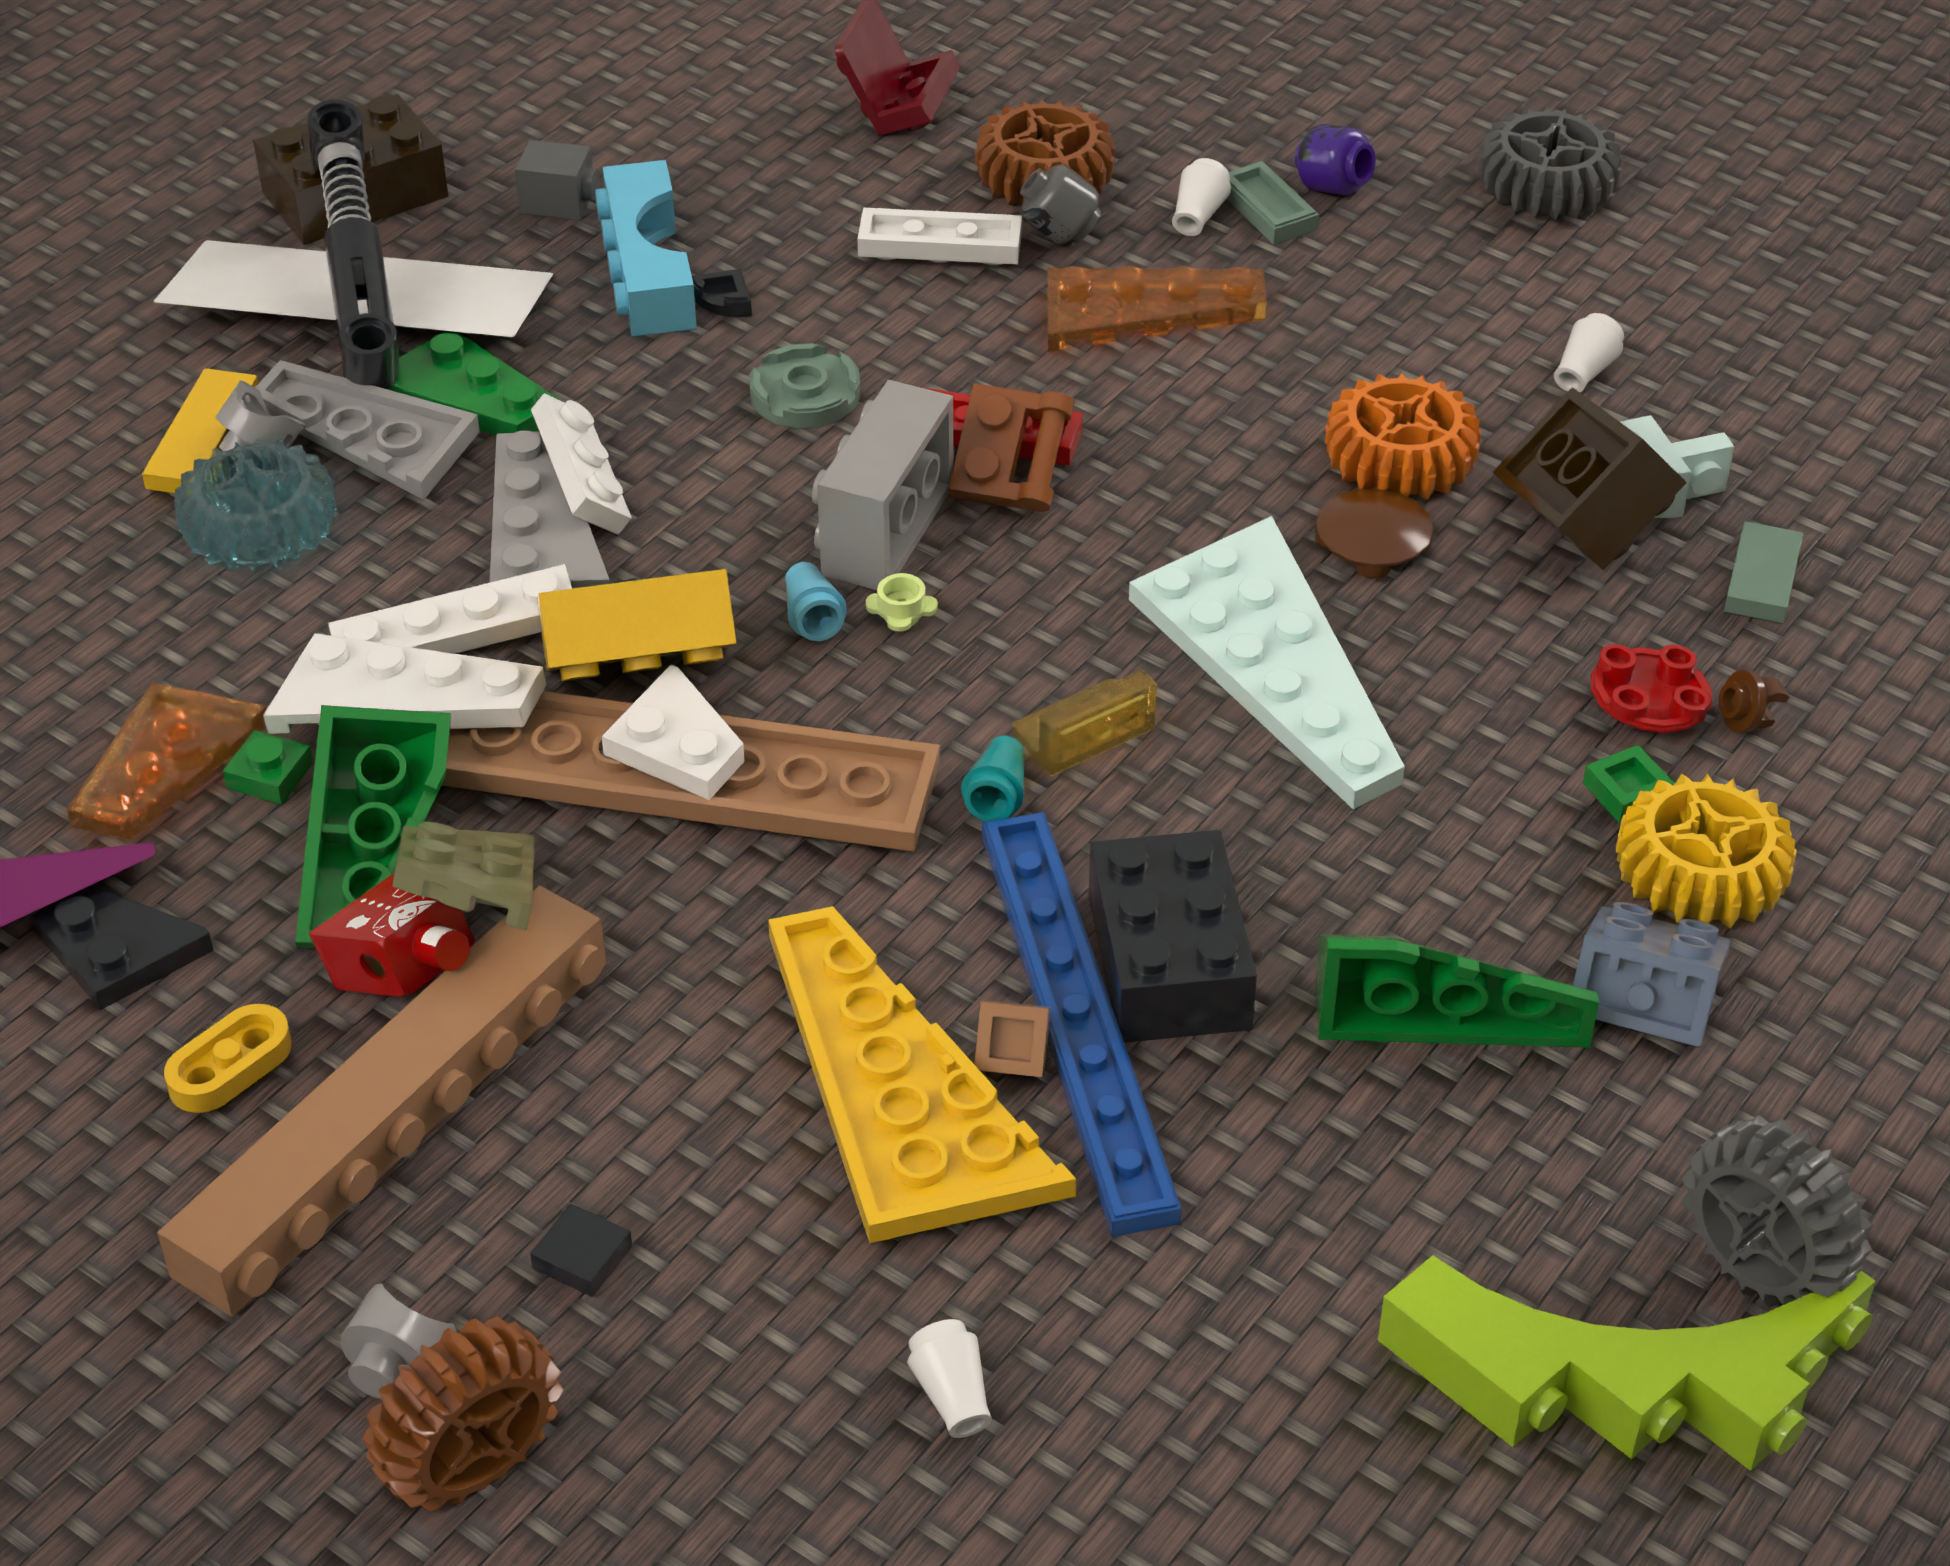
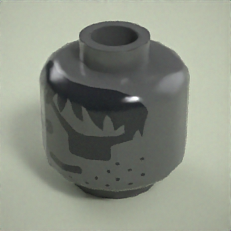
M1055 165L1045 172L1041 168L1036 169L1027 178L1020 191V194L1025 197L1021 209L1024 221L1054 244H1065L1070 240L1074 243L1080 242L1093 229L1101 214L1100 208L1097 207L1099 196L1096 188L1067 165Z

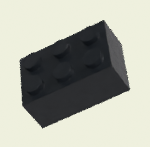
M1221 830L1090 842L1088 896L1110 1003L1124 1043L1252 1030L1257 974Z

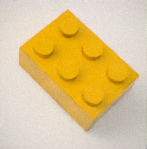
M726 569L538 593L537 597L547 671L560 670L561 681L597 677L600 675L599 664L621 662L622 673L658 669L662 667L661 656L682 654L683 665L718 661L724 658L722 648H728L736 644Z

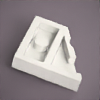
M670 665L602 736L603 754L707 800H710L745 762L743 742L683 672L673 665Z

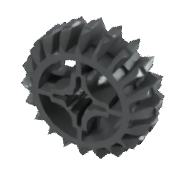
M1544 107L1542 112L1524 109L1521 116L1513 113L1506 114L1504 121L1494 122L1491 132L1485 133V139L1481 144L1480 181L1485 183V193L1496 196L1497 204H1512L1514 213L1525 210L1532 212L1534 218L1539 214L1550 215L1554 220H1556L1558 215L1563 214L1571 218H1577L1579 211L1594 213L1597 205L1607 204L1609 196L1615 193L1616 184L1619 183L1621 173V145L1615 142V133L1603 130L1602 122H1588L1586 114L1582 113L1574 116L1567 114L1566 109L1561 112H1551L1547 107Z
M1758 1115L1751 1120H1744L1743 1122L1738 1120L1732 1125H1725L1696 1149L1697 1153L1689 1159V1170L1681 1178L1685 1188L1689 1191L1681 1203L1685 1209L1695 1215L1688 1228L1692 1232L1701 1235L1705 1241L1706 1246L1702 1254L1713 1255L1722 1265L1721 1277L1732 1275L1739 1281L1743 1295L1758 1291L1762 1302L1769 1308L1778 1303L1785 1305L1812 1292L1830 1297L1838 1290L1842 1292L1857 1279L1856 1274L1864 1269L1865 1258L1872 1251L1866 1236L1873 1228V1224L1869 1219L1860 1214V1210L1867 1199L1851 1191L1848 1181L1853 1172H1841L1831 1161L1832 1149L1820 1151L1813 1146L1809 1130L1793 1134L1784 1118L1769 1123L1762 1116Z

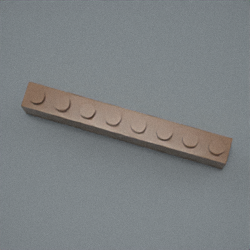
M539 885L533 890L532 908L527 930L505 925L506 915L469 949L467 960L460 968L453 971L445 970L157 1232L169 1276L231 1317L239 1312L253 1297H258L265 1293L274 1282L276 1276L303 1250L317 1244L327 1227L353 1203L363 1200L370 1193L375 1182L399 1159L412 1154L421 1143L423 1137L448 1113L457 1111L465 1103L470 1092L495 1069L505 1066L512 1058L515 1050L539 1027L548 1025L555 1018L560 1007L579 989L596 980L603 967L607 964L601 918Z

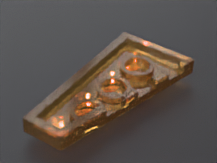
M1070 266L1066 268H1048L1047 271L1048 352L1067 349V340L1090 337L1093 345L1115 342L1116 333L1143 329L1147 337L1165 335L1176 324L1190 322L1194 328L1199 330L1265 320L1266 292L1264 269H1247L1243 267H1232L1229 269H1193L1190 267L1139 269L1132 266L1109 269Z

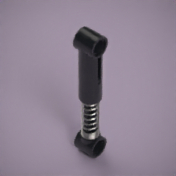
M327 100L313 106L308 113L307 121L311 161L314 167L320 171L327 211L328 229L325 232L324 242L342 357L343 376L355 384L373 385L388 389L399 378L397 330L393 321L380 234L377 227L370 221L371 216L368 212V196L365 191L366 184L362 171L365 160L362 115L360 110L350 102ZM357 300H366L368 313L359 314Z

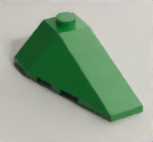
M321 705L295 939L296 947L315 948L308 934L395 872L403 826L417 827L418 823L425 821L446 777L451 713Z
M1320 934L1316 970L1318 1040L1590 1048L1599 1004L1598 992L1390 936Z

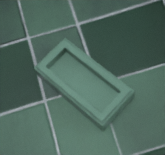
M1263 161L1229 172L1231 192L1227 200L1273 245L1318 230L1319 214Z
M1744 521L1724 612L1784 623L1804 532Z

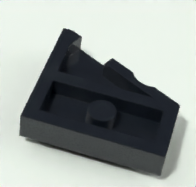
M89 886L32 915L38 936L99 1010L114 1004L214 951L210 933L205 927L94 886Z

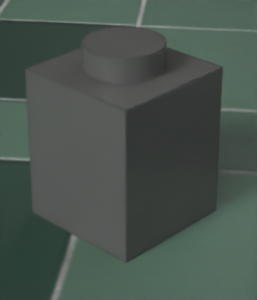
M529 140L515 168L519 211L522 214L581 220L589 201L596 200L595 189L600 187V173L598 169L592 168L590 146Z

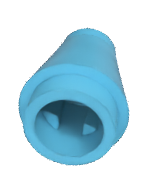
M800 562L793 565L785 576L787 612L790 627L798 635L811 641H824L833 637L842 628L847 613V606L843 596L814 564Z

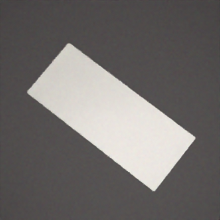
M206 240L154 300L155 303L336 320L326 251ZM383 257L394 326L514 337L553 276V273ZM357 300L359 314L368 313L366 300Z

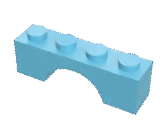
M666 160L603 167L605 188L595 189L598 219L601 221L604 250L607 252L610 280L614 288L617 316L628 315L632 337L697 329L694 284L687 253L667 250L653 245L666 237L676 234L673 191Z

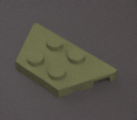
M420 822L417 827L403 826L392 887L419 896L436 899L446 905L466 912L474 910L475 903L507 908L508 913L505 925L527 930L533 898L534 835L459 830L435 822Z

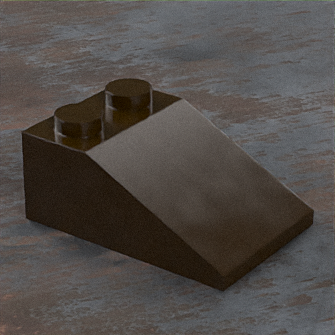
M1573 387L1492 472L1602 570L1630 549L1634 538L1655 516L1662 514L1671 506L1676 494L1687 483L1644 439Z

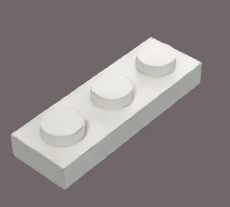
M863 208L857 239L858 256L876 257L881 260H893L896 258L930 260L936 263L959 261L979 262L986 265L1018 264L1022 237V215Z
M544 393L531 411L572 515L619 535L632 517L622 495V486L615 479L608 462V452L601 444L594 428L592 415L575 401L568 400L564 403Z

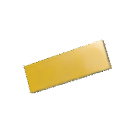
M204 368L142 473L145 489L200 497L225 453L219 448V445L230 431L215 416L240 380L256 387L259 384L257 375Z

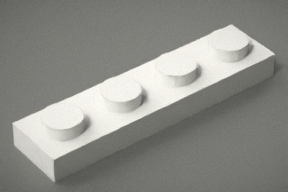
M563 564L328 624L331 636L455 654L541 632L537 603L538 593L572 589L566 566Z

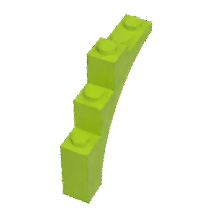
M1432 1255L1384 1295L1378 1341L1512 1448L1533 1429H1537L1539 1432L1546 1431L1556 1422L1566 1408L1630 1459H1633L1653 1439L1659 1444L1667 1441L1676 1432L1683 1420H1685L1752 1471L1772 1451L1778 1455L1786 1453L1801 1436L1807 1424V1419L1801 1415L1807 1392L1823 1373L1828 1363V1357L1839 1346L1846 1351L1852 1349L1862 1339L1871 1325L1873 1315L1867 1311L1876 1281L1863 1271H1860L1856 1274L1857 1279L1842 1292L1840 1290L1836 1291L1830 1297L1812 1292L1765 1314L1710 1327L1646 1330L1590 1324L1533 1309L1480 1286Z

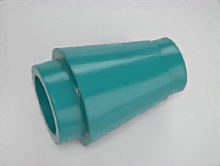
M1010 736L994 738L962 781L961 793L966 808L973 816L982 821L1006 819L1017 812L1023 803L1025 750L1017 739Z

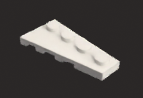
M314 633L263 717L268 734L291 733L293 724L319 723L321 705L451 713L450 729L524 727L546 687V680L542 666Z

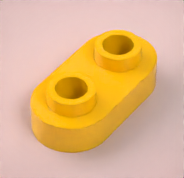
M246 1005L234 1010L177 1050L168 1059L164 1068V1077L171 1101L184 1111L193 1113L209 1112L222 1107L279 1066L288 1057L292 1047L291 1035L285 1015L271 1005Z

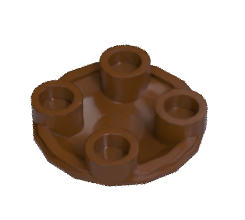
M1377 488L1356 489L1334 496L1320 509L1315 526V540L1320 546L1328 548L1334 555L1355 564V569L1360 575L1368 578H1381L1390 572L1391 566H1397L1413 560L1421 553L1428 551L1432 545L1434 529L1429 514L1416 501L1398 492Z

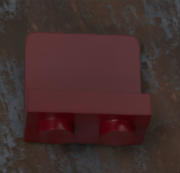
M863 0L835 45V60L838 69L848 78L858 97L862 113L870 119L878 136L905 128L908 131H916L931 123L936 110L944 96L949 92V87L960 69V65L952 50L909 62L877 0Z

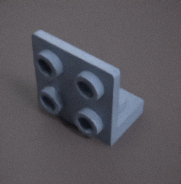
M1616 902L1613 908L1602 906L1585 934L1573 986L1598 992L1599 1004L1596 1020L1701 1047L1718 979L1729 952L1731 939L1718 936L1719 929L1702 921L1681 919L1679 924L1675 925L1652 919L1653 912L1640 905Z

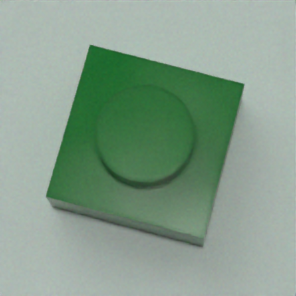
M254 730L223 770L226 789L282 805L313 764L310 746Z
M1639 745L1586 765L1583 778L1585 787L1619 823H1621L1623 815L1626 814L1627 807L1632 806L1633 802L1637 799L1639 791L1651 792L1658 780L1666 781L1674 785V782Z

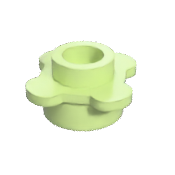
M906 573L892 574L885 577L878 584L877 593L869 595L866 599V610L871 614H879L887 622L888 628L893 631H906L915 625L919 618L933 616L938 609L937 600L932 596H926L923 581L914 575Z

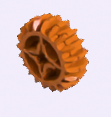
M1401 372L1397 378L1388 379L1382 374H1377L1373 383L1366 380H1357L1354 389H1343L1340 399L1332 402V408L1328 413L1325 429L1326 453L1331 458V467L1341 470L1342 481H1358L1359 489L1377 488L1398 492L1406 497L1418 494L1423 499L1428 500L1433 490L1448 494L1452 484L1464 483L1467 473L1473 470L1474 463L1478 459L1481 439L1480 419L1475 416V406L1463 401V393L1461 391L1447 392L1445 381L1431 384L1425 381L1424 374L1417 379L1405 378Z

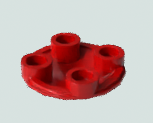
M1610 644L1603 647L1600 651L1597 665L1590 675L1591 692L1599 706L1617 721L1639 730L1660 733L1687 730L1702 722L1713 705L1712 689L1703 674L1695 668L1696 655L1690 649L1681 645L1671 644L1663 647L1661 650L1642 647L1630 649L1624 645Z

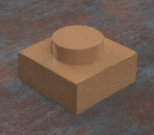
M982 1000L980 1002L974 1065L980 1071L1043 1077L1045 1073L1051 1007Z

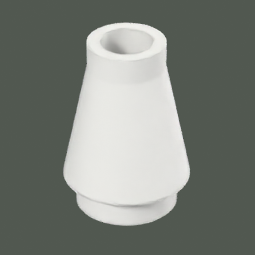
M1201 158L1195 160L1182 171L1176 212L1172 218L1174 228L1181 234L1186 236L1200 234L1205 223L1230 195V175L1221 163L1213 159Z
M1592 313L1586 318L1576 321L1560 365L1554 372V379L1560 388L1568 392L1573 387L1577 391L1582 392L1594 377L1621 355L1624 332L1613 318L1601 313Z
M956 1319L938 1321L917 1331L908 1343L911 1354L907 1364L945 1421L950 1436L963 1438L984 1430L989 1426L992 1418L986 1402L977 1336L967 1332L964 1323Z

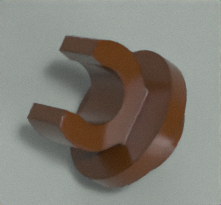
M1738 670L1728 678L1722 687L1718 704L1724 721L1731 730L1735 732H1751L1756 728L1773 726L1775 719L1766 707V704L1771 702L1784 703L1788 701L1790 696L1777 678H1761L1754 671Z

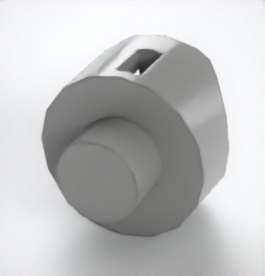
M241 380L215 416L222 425L230 430L219 445V448L248 468L253 467L262 452L281 461L305 426L304 423L287 415L272 416L262 399L260 390Z
M382 1283L376 1284L368 1291L359 1305V1309L341 1334L340 1346L346 1358L352 1363L348 1370L351 1382L365 1394L381 1399L379 1394L380 1388L396 1380L400 1375L398 1366L410 1364L419 1356L421 1345L431 1347L439 1342L446 1329L450 1328L456 1332L454 1324L434 1320L411 1310L396 1300L384 1288Z

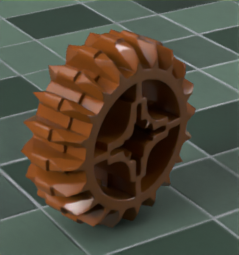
M1041 99L1039 104L1032 105L1021 101L1019 108L1003 107L1001 115L994 114L989 116L988 123L980 127L977 148H975V165L978 166V174L981 177L982 186L991 189L992 197H1006L1008 205L1013 206L1018 203L1023 204L1025 197L1020 194L1021 188L1036 169L1041 168L1045 172L1055 165L1069 166L1094 186L1098 195L1102 194L1104 185L1110 183L1111 174L1114 171L1116 147L1113 144V135L1109 133L1108 123L1099 121L1098 113H1084L1082 105L1068 107L1064 106L1062 100L1056 104H1047Z
M499 1316L487 1320L484 1324L474 1318L468 1321L459 1333L448 1328L443 1332L440 1341L431 1347L421 1345L419 1356L410 1364L399 1365L400 1375L396 1380L380 1388L379 1394L382 1402L371 1408L366 1415L371 1426L366 1429L361 1439L368 1448L365 1457L372 1464L373 1473L386 1488L390 1489L396 1498L403 1499L410 1508L422 1505L429 1512L439 1509L448 1500L460 1505L467 1495L476 1491L481 1492L487 1485L498 1478L504 1477L507 1471L517 1462H526L525 1453L532 1444L543 1441L545 1433L542 1427L554 1420L558 1413L554 1403L559 1400L563 1388L557 1381L561 1372L553 1363L552 1355L528 1329L524 1330L516 1321L506 1323Z

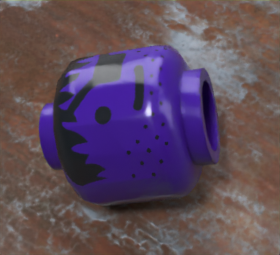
M1328 124L1315 126L1305 135L1295 152V165L1302 183L1311 191L1350 196L1358 192L1371 179L1376 164L1375 152L1368 138L1361 130Z

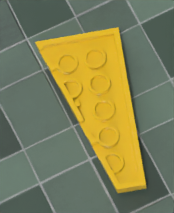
M833 906L768 920L769 938L869 1243L1076 1197V1178L1062 1162L1057 1165L1054 1164L1039 1147V1136L1024 1120L1018 1123L997 1100V1089L937 1022L931 1025L916 1009V999L902 983L895 985L877 965V955Z

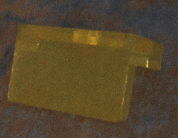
M1143 669L1117 681L1115 679H1107L1014 721L1013 736L1053 776L1155 729L1157 683Z

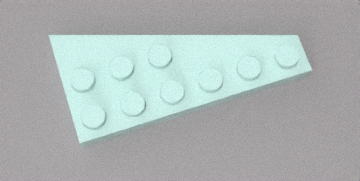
M1272 516L1130 581L1129 600L1353 810L1403 784L1405 766Z

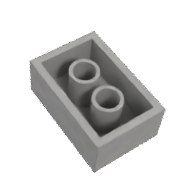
M887 380L876 398L866 402L861 413L860 422L851 435L845 434L843 436L835 459L827 470L822 469L818 473L813 485L812 501L818 505L819 523L814 536V546L817 550H820L821 573L825 577L877 590L881 580L889 575L898 574L950 493L948 488L954 467L952 395Z

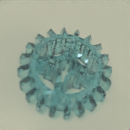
M257 438L252 445L241 446L234 442L233 449L227 451L212 449L211 459L194 460L193 471L181 474V485L175 489V516L179 532L183 534L184 541L191 547L193 554L204 555L208 564L224 561L229 571L235 569L240 564L248 565L253 572L259 564L270 563L277 568L279 560L284 558L299 560L301 549H318V538L330 534V524L335 519L336 501L332 478L328 476L327 468L320 464L318 455H306L302 445L286 448L282 439L275 441L271 445H263L259 438Z

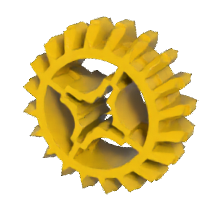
M1708 773L1701 782H1692L1687 776L1681 774L1674 785L1658 780L1651 792L1639 791L1637 799L1633 802L1632 806L1627 807L1626 814L1621 819L1616 853H1618L1617 861L1620 862L1621 880L1631 883L1633 898H1650L1653 913L1664 910L1674 912L1677 924L1679 920L1685 917L1698 919L1708 924L1711 920H1719L1727 928L1731 929L1739 917L1746 921L1755 922L1762 910L1773 911L1776 902L1780 900L1781 895H1784L1786 887H1789L1796 857V840L1791 837L1790 820L1779 817L1777 803H1760L1758 788L1743 792L1736 789L1734 778L1724 785L1714 783Z

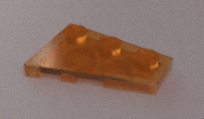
M152 682L67 808L71 827L131 840L236 753L254 730L262 731L266 728L263 715L267 707Z

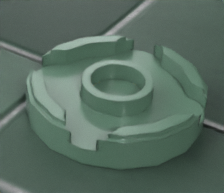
M792 344L773 350L762 358V365L757 369L753 367L749 374L751 404L760 416L777 425L796 429L822 427L840 421L855 409L861 398L859 368L846 354L840 351L839 357L828 354L826 346L818 344Z

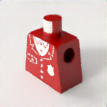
M393 873L308 934L336 989L404 997L414 993L442 971L456 970L465 963L469 955V949L475 944V939L462 910L433 898L419 896L392 887Z

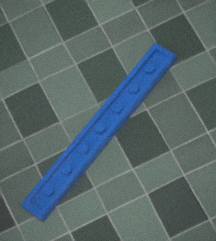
M1045 812L982 822V840L1036 1006L1051 1007L1048 1043L1111 1237L1178 1225L1181 1223V1206Z

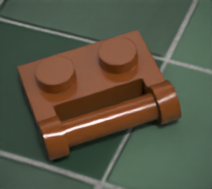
M973 383L948 488L951 497L1031 511L1045 512L1050 510L1054 490L1050 488V482L1064 422L1071 420L1075 403L1074 399L1066 394L1053 391L1039 394ZM1028 417L1042 419L1028 480L1021 484L1013 483Z

